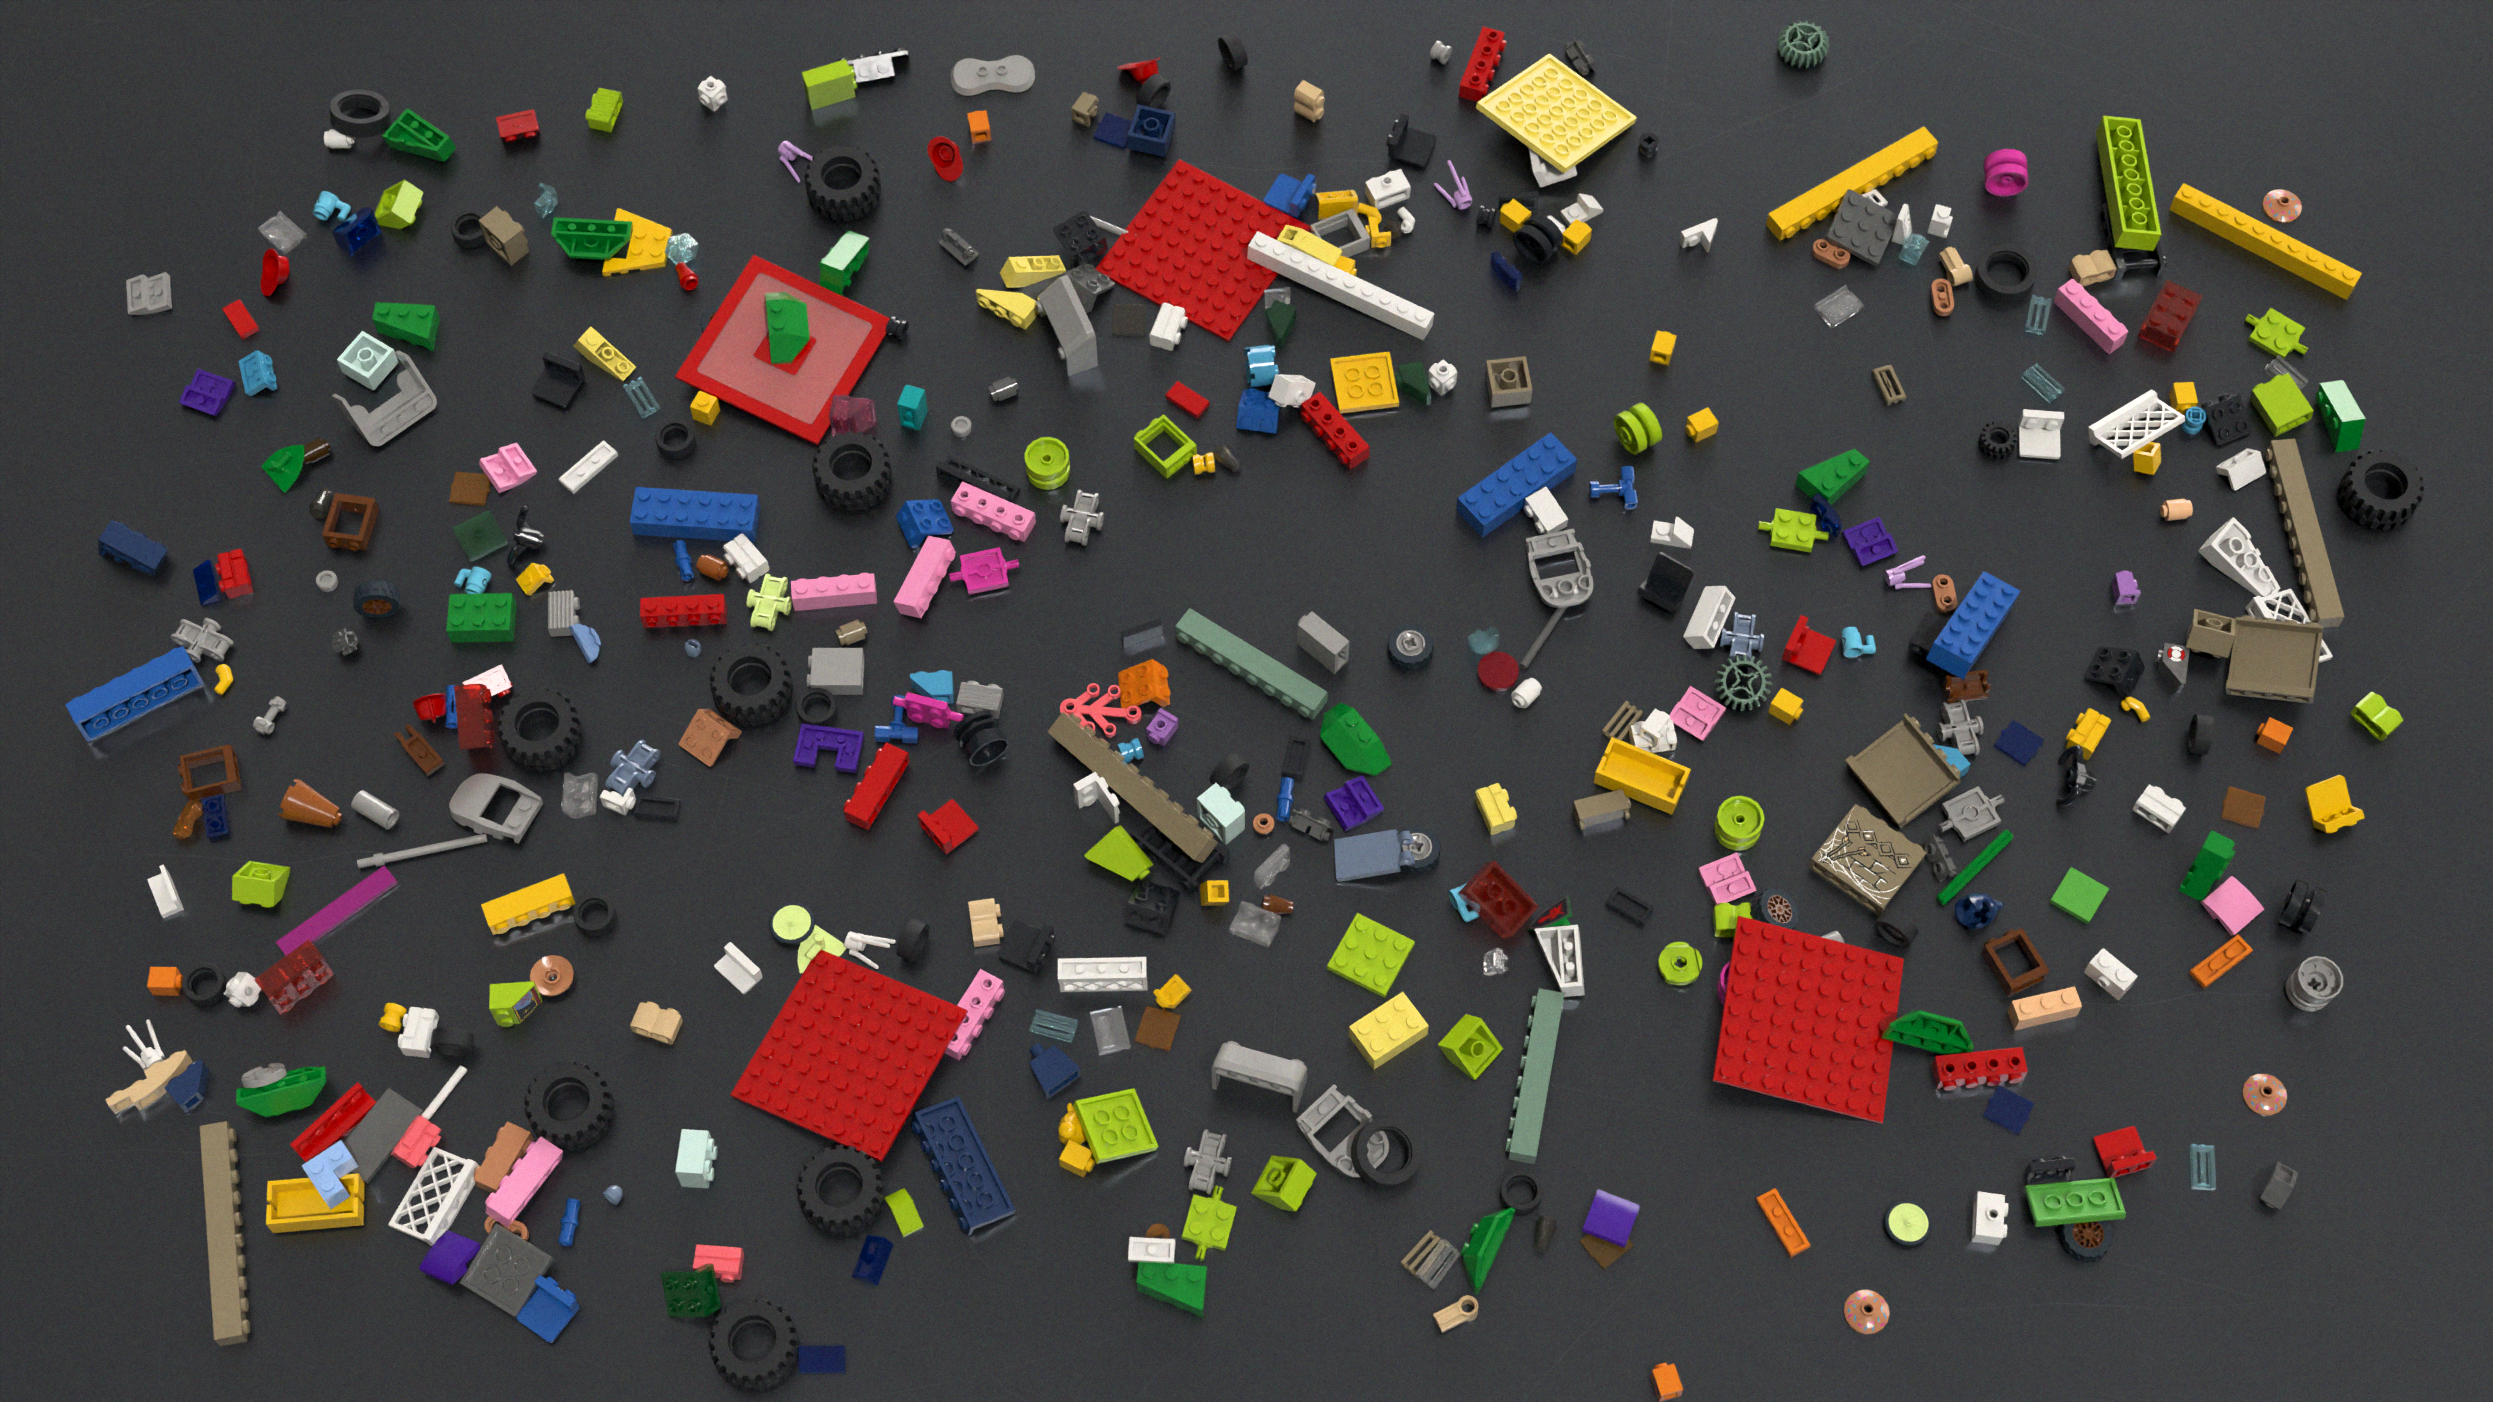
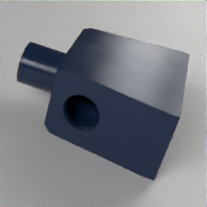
M1037 1043L1029 1050L1035 1058L1029 1063L1030 1070L1046 1099H1049L1081 1076L1080 1067L1057 1046L1054 1045L1045 1051L1041 1044Z

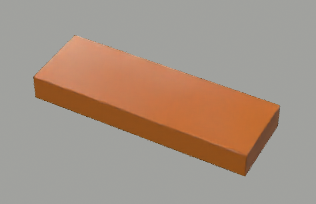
M2237 934L2191 969L2189 974L2205 989L2251 954L2253 949Z
M1776 1188L1755 1199L1790 1258L1810 1248V1243Z

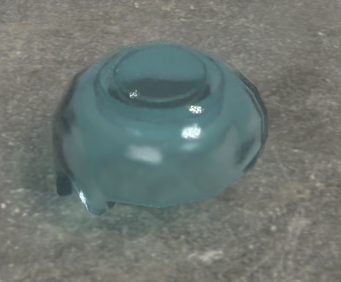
M1489 627L1487 632L1477 629L1474 634L1467 637V644L1475 653L1489 654L1498 647L1500 632L1494 627Z

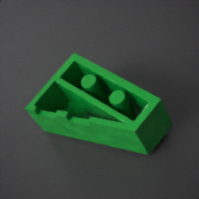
M408 108L382 136L390 148L445 162L457 148L449 136Z
M849 230L843 237L841 236L837 244L831 247L828 255L822 258L819 263V269H821L820 286L843 296L842 290L845 285L850 286L852 281L849 278L853 271L858 272L868 255L869 238Z
M375 303L372 320L377 332L398 340L404 339L415 346L418 344L426 347L429 351H434L440 320L435 305Z
M2339 380L2320 383L2315 396L2316 402L2320 407L2335 453L2359 449L2366 418L2345 382Z
M1852 449L1799 472L1795 485L1826 510L1866 474L1870 461L1856 449Z
M2211 830L2178 891L2201 902L2206 897L2215 879L2219 881L2236 852L2232 850L2235 842Z
M1139 1262L1136 1282L1137 1291L1171 1303L1177 1308L1187 1310L1203 1319L1207 1266Z

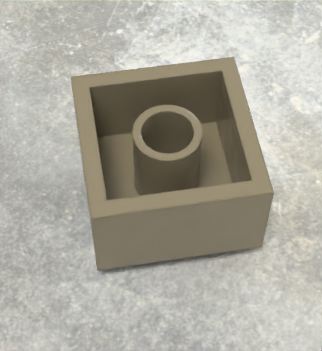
M496 206L479 220L486 243L511 266L529 252L528 240L523 233L525 232L524 228L520 223L512 221L511 216L506 211L502 212Z
M1526 356L1486 361L1485 378L1491 407L1531 403L1533 390Z
M2194 609L2187 630L2186 647L2194 652H2206L2217 658H2228L2235 638L2236 619Z

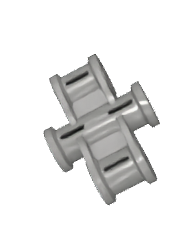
M1079 489L1074 508H1068L1067 505H1063L1060 523L1069 522L1065 533V542L1073 541L1086 546L1090 528L1095 527L1097 530H1101L1104 513H1095L1099 502V493L1089 494Z
M209 618L203 620L204 624L202 627L188 620L181 619L179 628L175 634L170 636L175 643L187 647L188 649L185 650L189 657L197 663L201 661L202 654L215 660L223 661L228 648L234 645L230 638L216 633L220 631L221 626Z
M1964 699L1950 704L1943 702L1941 704V713L1945 724H1937L1939 740L1943 742L1950 738L1953 748H1957L1962 755H1978L1980 748L1975 733L1981 735L1984 732L1981 717L1975 716L1974 719H1970Z
M1204 1129L1199 1151L1192 1150V1147L1187 1148L1183 1166H1194L1189 1182V1190L1198 1189L1206 1191L1208 1195H1211L1216 1173H1222L1225 1177L1228 1176L1232 1157H1221L1227 1134L1219 1135Z

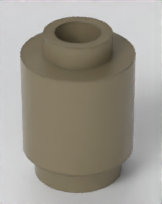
M858 619L839 626V629L835 630L841 646L845 644L848 646L865 639V634L868 633L864 622H859Z

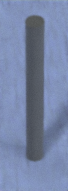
M1567 607L1555 610L1521 661V668H1528Z

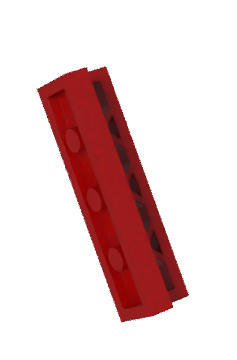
M357 1082L290 1144L291 1147L305 1162L310 1161L342 1140L363 1120L376 1104V1101Z

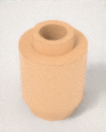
M2166 500L2160 506L2161 517H2164L2166 521L2187 519L2193 513L2190 500Z

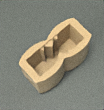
M1303 80L1294 92V112L1315 122L1323 116L1325 111L1323 109L1325 101L1324 92Z
M2096 250L2090 255H2077L2071 260L2068 267L2074 280L2082 286L2109 280L2114 277L2117 271L2107 250Z
M994 898L968 902L974 947L1000 944V937H1004L1002 924L997 922V917H1001L1000 905L995 904Z
M640 1002L630 1027L634 1033L673 1045L683 1020L681 1015H679L680 1013L672 1008L664 1010L660 1009L653 1002Z

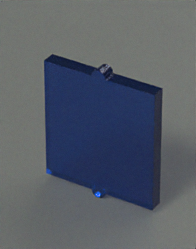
M1106 112L1101 123H1098V128L1093 138L1125 149L1132 121Z
M2012 720L2009 726L2002 730L2001 736L1994 746L2025 766L2032 756H2036L2037 750L2044 742V739L2017 721Z
M1999 1085L1993 1098L1989 1099L1988 1102L1990 1104L1983 1117L2019 1135L2024 1123L2029 1120L2028 1115L2034 1103Z

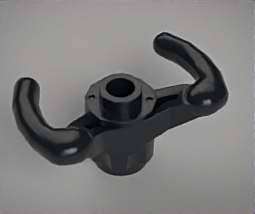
M522 506L516 522L518 529L515 530L513 537L516 545L511 547L508 554V565H513L516 557L526 548L540 550L544 534L538 530L531 529L525 521L529 511L527 506Z
M2080 745L2069 747L2058 759L2060 764H2064L2073 755L2072 766L2064 773L2065 784L2071 787V793L2067 798L2057 799L2056 803L2059 806L2072 804L2080 797L2081 790L2087 792L2095 787L2096 776L2085 769L2083 748Z

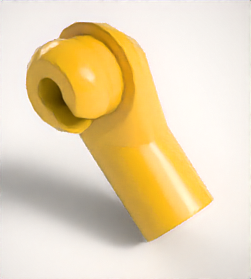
M1363 203L1359 204L1358 213L1365 214L1367 217H1376L1377 224L1381 222L1382 218L1376 207Z
M226 664L216 667V673H218L220 681L214 688V691L220 695H223L233 682L231 669Z
M2130 696L2125 697V700L2121 701L2122 708L2126 711L2130 710V708L2135 710L2141 722L2151 718L2144 704Z

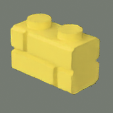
M1496 783L1475 791L1474 799L1490 835L1514 827L1517 814L1514 807H1509L1507 802L1509 801V796L1506 789H1501L1500 784Z

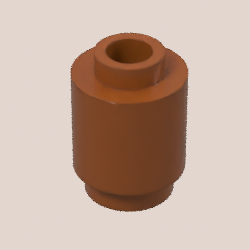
M702 554L696 564V569L700 570V573L718 581L725 578L729 571L726 561L710 554Z

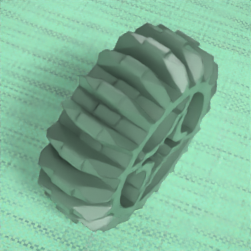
M1798 20L1797 24L1791 22L1790 25H1785L1784 29L1781 30L1777 40V49L1780 52V57L1785 58V63L1790 61L1791 66L1797 64L1799 68L1802 65L1806 68L1809 65L1814 67L1826 57L1829 49V39L1826 36V31H1821V26L1816 27L1814 22L1808 24L1807 20L1804 23Z
M1743 654L1742 661H1740L1738 655H1735L1734 663L1728 658L1726 661L1729 666L1721 664L1720 667L1724 672L1717 671L1716 673L1717 676L1722 677V679H1715L1716 684H1721V686L1715 689L1716 692L1723 691L1719 699L1727 697L1728 699L1724 704L1727 706L1730 701L1733 702V710L1736 709L1737 704L1740 705V711H1744L1745 705H1747L1749 710H1752V703L1759 707L1760 702L1758 699L1765 702L1767 698L1763 693L1770 694L1771 692L1765 688V686H1772V682L1765 680L1771 678V674L1764 675L1763 673L1768 667L1760 668L1761 660L1757 664L1753 663L1755 656H1751L1750 661H1746L1747 655ZM1737 667H1749L1755 672L1743 674ZM1732 671L1736 683L1727 689L1726 677ZM1739 677L1743 678V680L1744 678L1749 679L1746 688H1743V686L1737 687L1740 682ZM1759 677L1761 686L1759 692L1755 695L1751 682ZM1742 691L1749 696V699H1739L1732 694Z

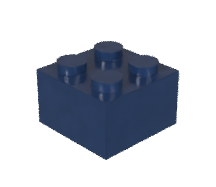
M1138 104L1127 135L1128 149L1166 157L1176 127L1175 112Z

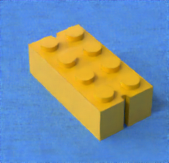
M1611 737L1596 770L1593 783L1612 791L1623 789L1625 796L1673 815L1689 779L1691 769Z
M359 1173L346 1174L340 1178V1182L350 1197L330 1209L310 1178L268 1181L267 1201L270 1205H267L266 1225L272 1233L364 1225V1205L362 1202H364L365 1182Z

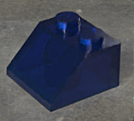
M361 208L332 231L336 243L351 256L381 233L376 216L371 208Z

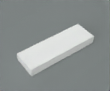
M603 440L559 478V482L571 493H576L618 456L617 451Z

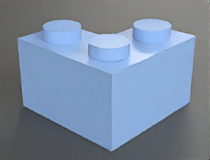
M340 1140L302 1165L330 1209L350 1197L339 1179L358 1167Z

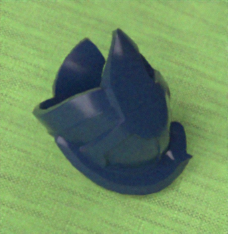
M1972 893L1960 898L1956 902L1955 915L1961 924L1968 926L1969 930H1977L1993 922L1998 910H2002V907H2004V902L1993 900L1986 893Z

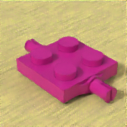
M1000 547L961 555V571L949 573L951 582L963 579L967 586L968 595L1008 587L1007 570L1019 568L1018 559L1006 562L1002 557Z
M907 692L905 699L896 696L893 699V705L904 707L907 710L908 718L917 723L925 722L936 728H949L951 720L960 722L964 718V714L952 712L948 707V703L909 692Z

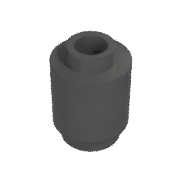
M1010 376L993 382L988 387L994 402L997 400L1000 402L1017 395L1016 390L1019 389L1015 378L1011 379Z

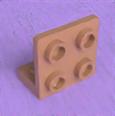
M698 709L681 738L679 746L706 765L713 766L727 740L739 738L742 731L711 709Z

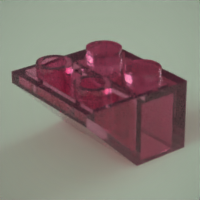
M834 395L829 413L833 437L838 433H841V435L846 434V431H852L853 433H857V431L866 432L877 425L874 400L853 398L847 395Z

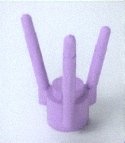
M784 141L778 147V153L781 155L780 160L786 165L795 180L800 183L801 180L788 160H794L799 155L813 161V157L801 151L789 141Z
M1448 160L1447 163L1459 190L1454 193L1453 199L1437 183H1434V186L1451 202L1453 208L1458 206L1460 210H1463L1473 203V199L1470 196L1465 178L1461 177V185L1452 162Z
M1923 555L1896 568L1886 570L1885 578L1888 586L1894 585L1895 590L1900 588H1931V584L1902 583L1906 579L1904 572L1924 564L1923 560L1926 557Z

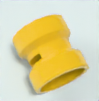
M1212 452L1206 453L1203 456L1199 454L1192 455L1195 475L1206 471L1208 473L1215 472Z
M386 1003L383 1010L385 1014L380 1018L378 1025L385 1030L399 1032L402 1026L401 1019L404 1018L407 1010L401 1005Z

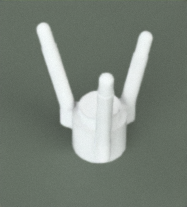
M850 931L845 939L844 946L850 949V955L856 956L873 968L878 969L879 966L860 954L859 950L863 951L866 944L889 948L890 945L887 943L895 944L896 940L868 936L861 933L857 934Z
M149 1019L146 1020V1024L155 1049H152V1047L146 1048L130 1025H127L126 1029L142 1050L140 1053L141 1058L126 1046L123 1047V1050L138 1062L143 1070L148 1069L156 1062H162V1058L165 1056L160 1049Z

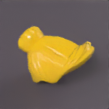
M1069 1103L1067 1105L1068 1113L1062 1117L1058 1126V1138L1064 1145H1067L1069 1140L1081 1145L1087 1139L1074 1106Z

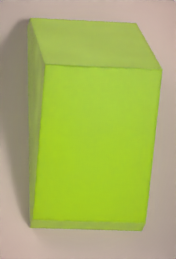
M905 1188L885 1197V1201L903 1237L924 1228L913 1200Z

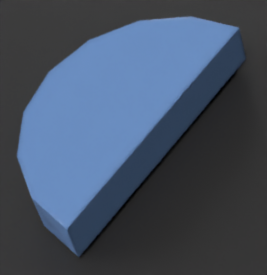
M571 625L569 629L588 664L593 662L598 657L599 646H601L598 634L593 628L585 625Z

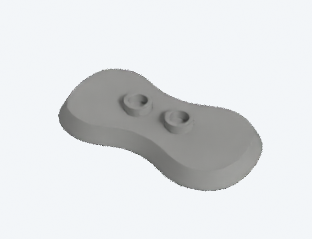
M1012 55L997 61H981L967 58L953 66L950 79L953 89L961 95L972 96L988 90H1004L1018 93L1029 89L1033 85L1035 70L1030 60L1019 55Z

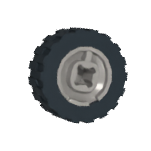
M1416 623L1399 625L1389 635L1387 653L1389 654L1390 661L1395 666H1398L1399 669L1416 671L1419 668L1425 667L1433 655V637L1424 626H1419Z
M1415 825L1402 829L1401 832L1410 831V835H1413L1414 844L1401 846V852L1411 850V855H1414L1415 864L1402 865L1400 867L1404 872H1409L1413 875L1430 872L1439 861L1441 851L1439 837L1437 834H1434L1432 829H1428L1426 826Z

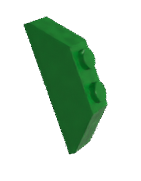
M554 217L551 236L569 258L609 260L630 241L633 223L632 221Z
M786 292L765 293L771 364L792 363L810 341L807 304Z
M1339 703L1324 713L1320 739L1345 769L1376 776L1392 765L1380 738L1353 707Z
M1912 1010L1891 1022L1882 1034L1883 1039L1944 1055L1970 1053L1974 1049V1045L1962 1021L1920 1010Z
M325 1066L302 1067L287 1071L285 1077L265 1086L256 1088L240 1087L236 1090V1103L240 1107L265 1117L281 1115L292 1110H301L311 1106L325 1085L326 1068Z
M1512 1207L1482 1217L1479 1224L1475 1223L1470 1232L1472 1240L1470 1244L1465 1243L1461 1255L1464 1256L1462 1265L1473 1293L1477 1295L1514 1218L1516 1209Z

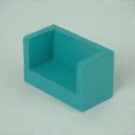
M905 385L897 403L900 425L920 430L928 412L924 389Z

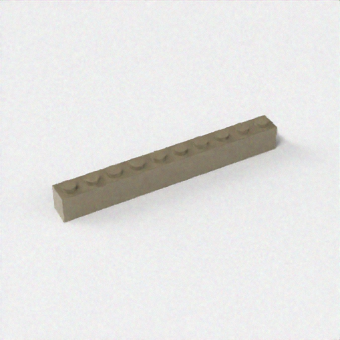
M2296 440L2271 441L2265 450V458L2270 464V477L2275 482L2274 491L2275 495L2279 497V510L2284 515L2285 531H2288L2290 537L2289 547L2294 552V565L2298 567L2299 583L2303 585L2304 601L2309 607L2308 616L2312 622L2318 623L2323 628L2339 627L2344 619V613Z
M1062 712L1048 730V733L1091 771L1096 772L1099 778L1103 777L1114 791L1193 860L1203 863L1218 844L1213 838L1214 834L1205 827L1202 829L1195 817L1190 814L1187 816L1180 804L1175 801L1172 803L1165 791L1160 788L1157 790L1153 786L1155 783L1147 776L1142 777L1139 774L1140 770L1131 763L1128 765L1121 753L1116 750L1113 752L1109 748L1111 745L1103 738L1098 739L1095 736L1096 732L1087 725L1084 727L1080 723L1082 720L1074 713L1069 715Z
M227 1121L200 1126L214 1341L219 1346L247 1342V1334L250 1333V1323L248 1319L246 1320V1312L249 1311L247 1298H244V1290H247L246 1277L243 1276L242 1270L246 1267L244 1255H241V1247H244V1238L239 1228L243 1224L241 1212H238L241 1196L236 1186V1183L240 1181L238 1170H235L238 1154L233 1145L237 1138L235 1129L231 1128Z

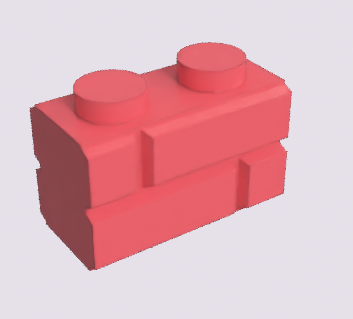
M418 1115L390 1154L412 1169L416 1168L417 1165L421 1167L428 1158V1155L425 1153L429 1147L434 1148L439 1142L441 1136L438 1134L441 1129Z
M697 1244L693 1271L705 1264H713L715 1276L720 1278L721 1281L731 1283L734 1282V1279L740 1280L744 1261L743 1249Z

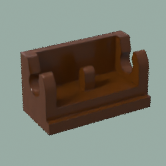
M1987 669L1968 672L1964 680L1954 674L1947 675L1942 685L1947 704L1958 702L1960 699H1964L1967 702L1988 698L1991 684H1987Z

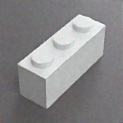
M1705 586L1683 636L1693 649L1714 648L1735 601V597L1726 586Z

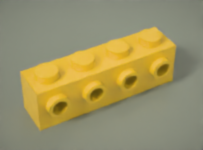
M563 873L483 903L481 906L492 934L495 935L503 934L516 926H524L534 919L545 918L555 911L566 910L576 903Z

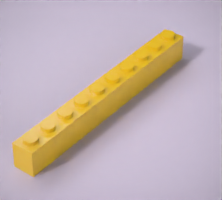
M1922 127L1768 213L1766 225L1779 241L1786 237L1790 238L1800 229L1808 228L1811 223L1824 219L1832 211L1836 212L1848 189L1860 195L1866 194L1875 187L1886 184L1889 179L1902 175L1905 170L1916 167L1921 161L1932 158L1936 154L1938 141L1925 127Z
M2185 183L2182 184L2170 206V211L2345 300L2352 293L2362 274Z

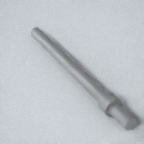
M485 833L383 854L382 852L374 854V857L359 859L357 864L358 868L376 865V867L383 866L387 862L488 842L487 835Z

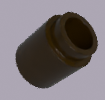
M318 437L304 445V460L307 464L315 463L330 455L329 450L332 448L326 438L322 440Z

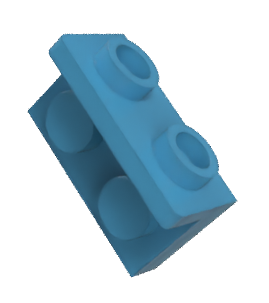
M256 350L238 361L247 395L253 396L266 387L273 391L277 389L276 376L272 367L273 362L267 354Z

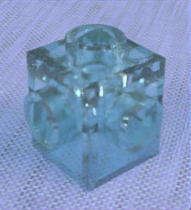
M686 232L669 237L664 253L676 265L680 262H689L695 259L699 244Z

